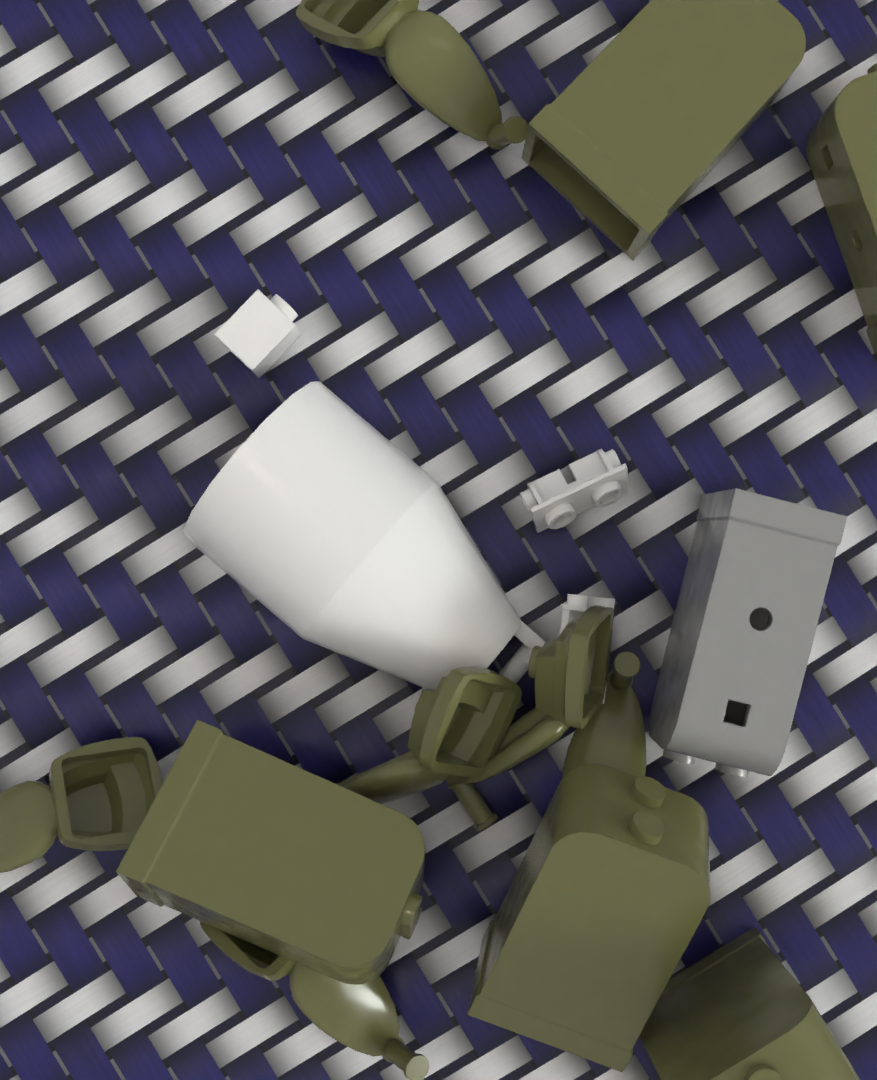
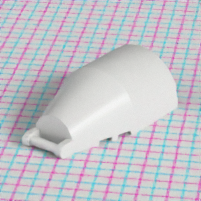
M320 381L310 382L293 393L259 425L209 484L191 511L183 529L184 536L190 543L302 639L427 690H436L441 678L448 676L453 669L460 667L488 668L513 636L517 637L523 644L499 671V674L517 683L529 668V660L535 646L543 647L546 641L521 621L439 483Z

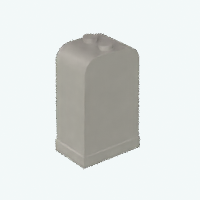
M734 488L702 495L696 518L697 526L652 702L649 736L664 749L662 756L674 761L694 765L696 758L715 762L716 770L729 775L747 778L748 771L771 776L779 767L786 749L836 550L841 544L847 516Z

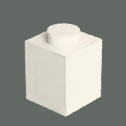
M257 289L214 335L260 378L301 336V333L293 323L298 317L293 308L278 294H275L269 300Z

